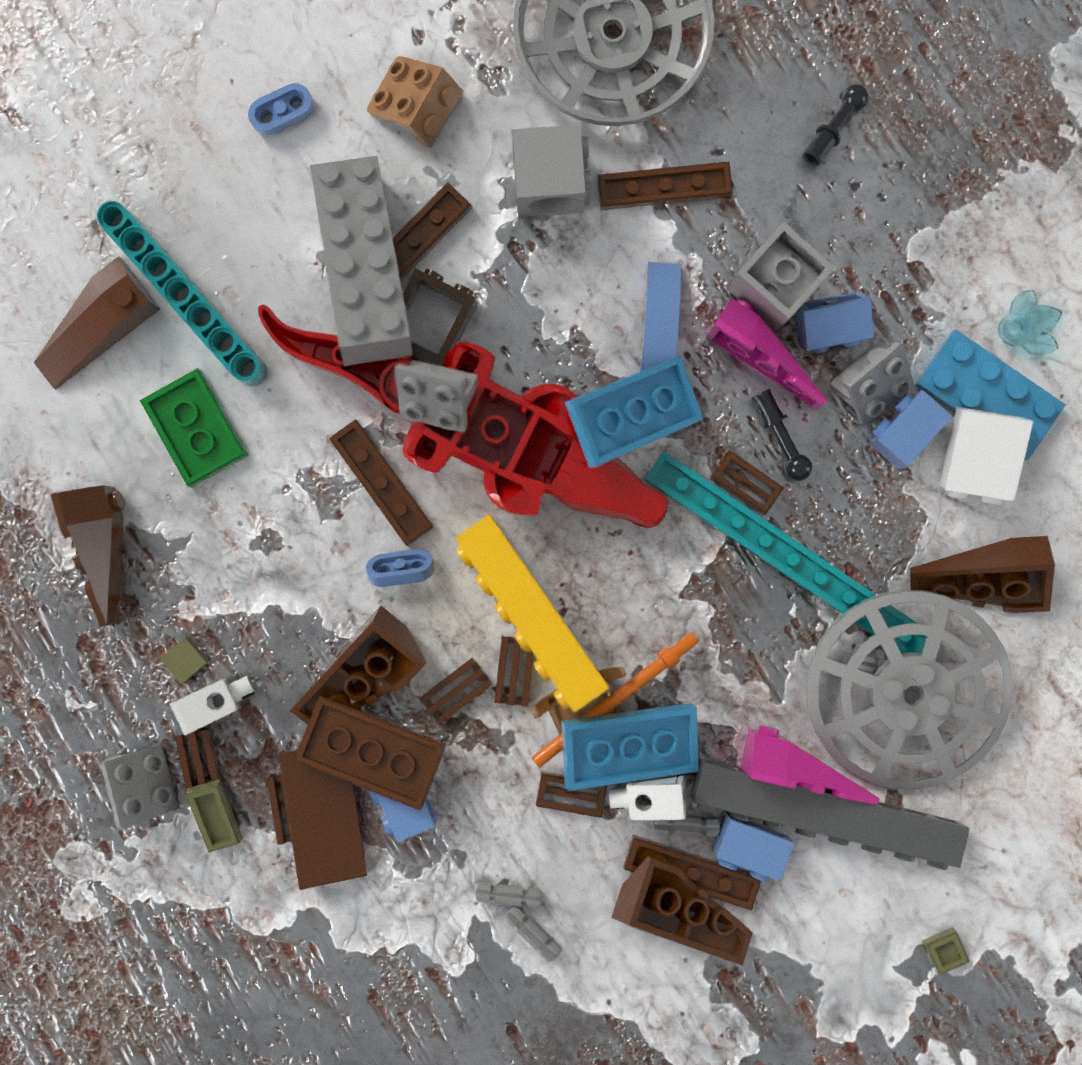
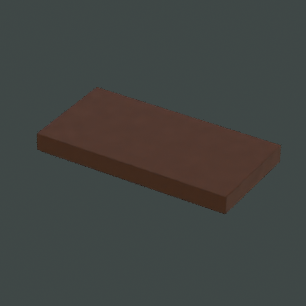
M319 696L294 761L421 811L447 744L327 697Z
M298 750L280 753L279 761L299 890L367 876L353 784L294 761Z

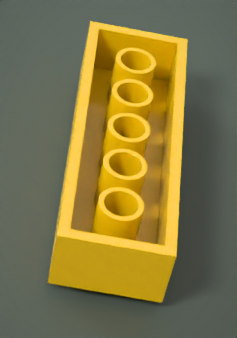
M490 514L455 537L460 545L455 549L466 566H469L470 569L476 568L479 575L475 577V580L484 593L488 594L489 597L494 595L499 603L494 608L505 623L509 625L513 622L518 630L514 634L515 639L525 652L527 651L528 653L532 650L538 659L533 665L544 681L549 679L553 681L558 689L553 694L564 710L570 707L573 712H576L610 688Z

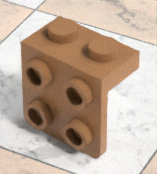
M398 56L390 65L387 74L374 93L367 111L373 117L404 126L422 145L432 148L464 91L443 67Z

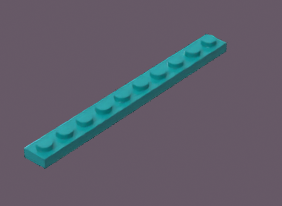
M665 451L662 452L645 477V481L841 614L863 600L876 596ZM892 605L878 609L888 628L895 625L917 623ZM866 616L855 622L870 634L875 635ZM906 635L896 637L894 640L901 654L911 652L922 654L927 636Z

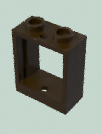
M415 268L403 292L406 314L421 284L463 305L438 354L411 341L412 356L409 357L415 361L442 366L446 354L455 344L459 343L477 307V301L472 296L474 292L458 283L453 287L443 282L444 277L430 269L422 272Z

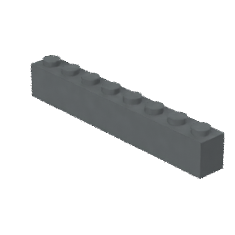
M703 758L698 760L699 772L695 773L690 798L697 804V809L717 813V809L729 811L732 818L747 822L750 821V817L763 820V825L782 830L783 825L796 828V833L815 838L816 833L829 836L828 840L844 846H848L849 841L859 843L863 850L876 854H881L882 849L894 852V857L909 862H914L915 857L927 860V865L941 870H947L948 865L961 868L970 828L959 821L883 802L874 805L844 799L831 794L832 790L826 789L824 794L814 793L798 786L799 782H797L796 789L751 779L740 767Z

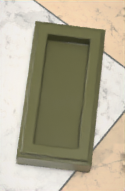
M218 779L188 788L185 794L208 853L241 843L243 837L221 780Z

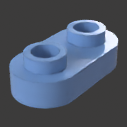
M298 83L288 84L255 100L249 107L248 118L257 132L263 135H272L309 117L314 107L313 98L305 86ZM302 101L303 103L300 108H292L294 102ZM266 115L273 116L269 123L263 122V118Z
M422 549L379 554L372 557L366 564L370 583L378 587L422 582L430 578L435 570L432 555Z

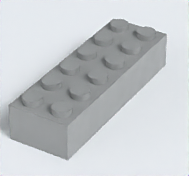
M378 156L310 165L339 347L344 366L412 356L410 332Z

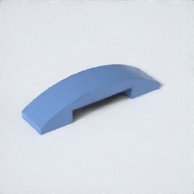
M648 262L640 371L676 357L681 297V264Z

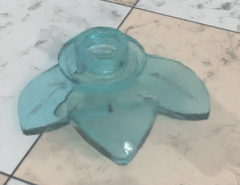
M1025 291L1017 295L1011 302L1009 314L999 323L998 334L1005 344L1009 346L1021 345L1030 354L1046 355L1052 353L1059 346L1049 332L1058 323L1062 311L1051 306L1037 305L1035 291ZM1011 325H1015L1018 328L1017 336L1011 333Z

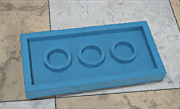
M956 329L949 334L914 385L920 390L925 391L930 397L953 413L956 412V407L1032 420L1033 425L1024 460H1028L1066 406L1062 401Z
M681 356L565 402L589 468L597 467L703 420Z
M692 703L562 720L565 787L568 791L699 772L697 707Z

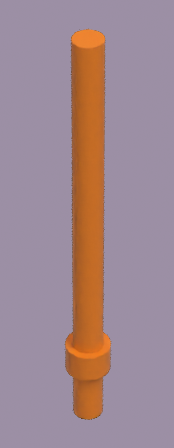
M690 632L671 648L666 646L657 654V659L582 718L609 714L666 668L670 670L680 662L679 658L699 643L697 637ZM562 733L531 757L539 768L563 750Z

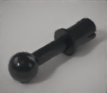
M853 84L848 86L841 97L842 106L828 125L823 124L816 129V137L803 153V159L809 165L816 167L822 163L831 148L840 143L841 136L839 131L851 114L862 110L866 106L868 92L862 85Z
M771 389L762 392L766 404H764L759 394L751 398V401L755 404L765 424L762 426L763 429L771 428L787 459L785 465L787 475L795 481L807 479L812 473V463L808 457L799 454L782 421L788 417L787 414L783 415L771 393Z

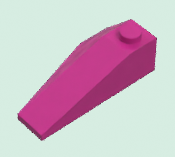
M732 298L706 336V339L813 409L817 410L822 407L827 399L764 320L754 313L755 308L744 300L739 299L736 301Z
M760 725L759 730L749 728L740 768L751 779L796 789L797 782H799L798 786L814 793L824 794L826 789L832 790L831 794L844 799L874 805L879 804L880 798L780 736V730Z

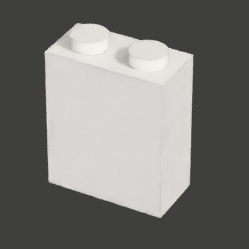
M956 407L939 485L944 490H948V496L954 498L968 499L969 494L982 496V502L1002 505L1003 500L1014 502L1033 421L1024 417Z

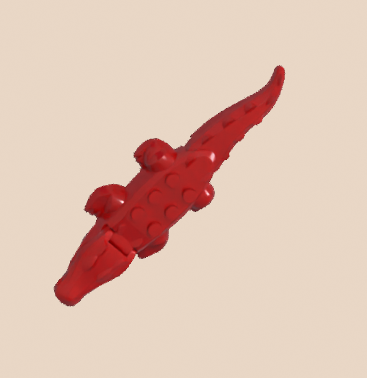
M262 304L258 307L261 323L272 339L285 352L307 365L351 381L371 394L385 407L396 414H400L394 370L398 364L409 366L413 360L411 357L405 356L344 366L338 335L290 327L284 324L269 306ZM470 342L455 344L446 354L441 366L478 375V387L467 407L468 427L466 431L447 430L442 427L406 419L412 426L404 438L402 452L411 463L423 470L438 473L453 456L484 471L483 484L486 494L497 507L510 513L537 515L539 512L538 507L542 503L540 497L544 493L551 494L572 510L608 516L615 519H624L644 528L658 526L667 513L669 503L666 496L644 484L632 469L618 457L597 467L589 468L565 402L578 397L575 393L562 385L541 384L530 388L521 396L490 379L494 369L495 357L488 350Z

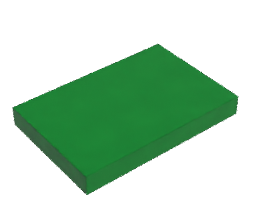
M199 368L139 400L187 487L192 488L249 456Z

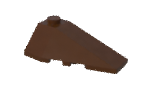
M118 256L92 276L33 363L53 389H57L157 313L160 308L122 258Z
M100 485L50 494L61 533L64 539L71 537L75 546L76 555L72 557L75 567L80 568L89 580L85 583V591L100 627L118 624L124 526L122 514L124 501L120 492L116 491L115 487Z
M1048 536L1010 538L911 567L910 590H924L942 594L954 600L972 601V606L984 608L985 604L1002 606L1003 611L1011 613L1050 611L1055 563Z
M380 605L290 711L308 725L319 696L327 697L355 709L365 704L369 705L377 701L380 696L392 690L395 692L405 687L426 665L427 661L407 626Z
M647 857L622 884L611 918L628 926L743 966L753 932L727 909L722 908L703 888L698 887L687 877L688 875L680 868Z

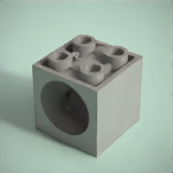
M581 124L512 129L518 218L584 213L585 202H590L592 184L591 171H584V169H588L589 141L588 136L582 137Z
M783 221L736 273L727 289L738 299L751 304L755 308L754 313L759 315L772 330L777 332L836 267Z

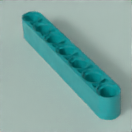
M107 201L98 208L97 221L105 232L234 378L248 386H258L267 375V367L261 358L135 215L119 202ZM123 214L121 223L113 226L114 218ZM140 239H145L143 248L139 251H134L135 243ZM166 263L167 269L165 273L156 277L157 267ZM183 288H188V297L178 302L177 295L179 291ZM210 312V322L200 327L199 318L202 314ZM227 337H232V347L228 351L222 352L220 349L221 342ZM253 361L255 363L253 374L244 377L242 375L243 366L247 362Z

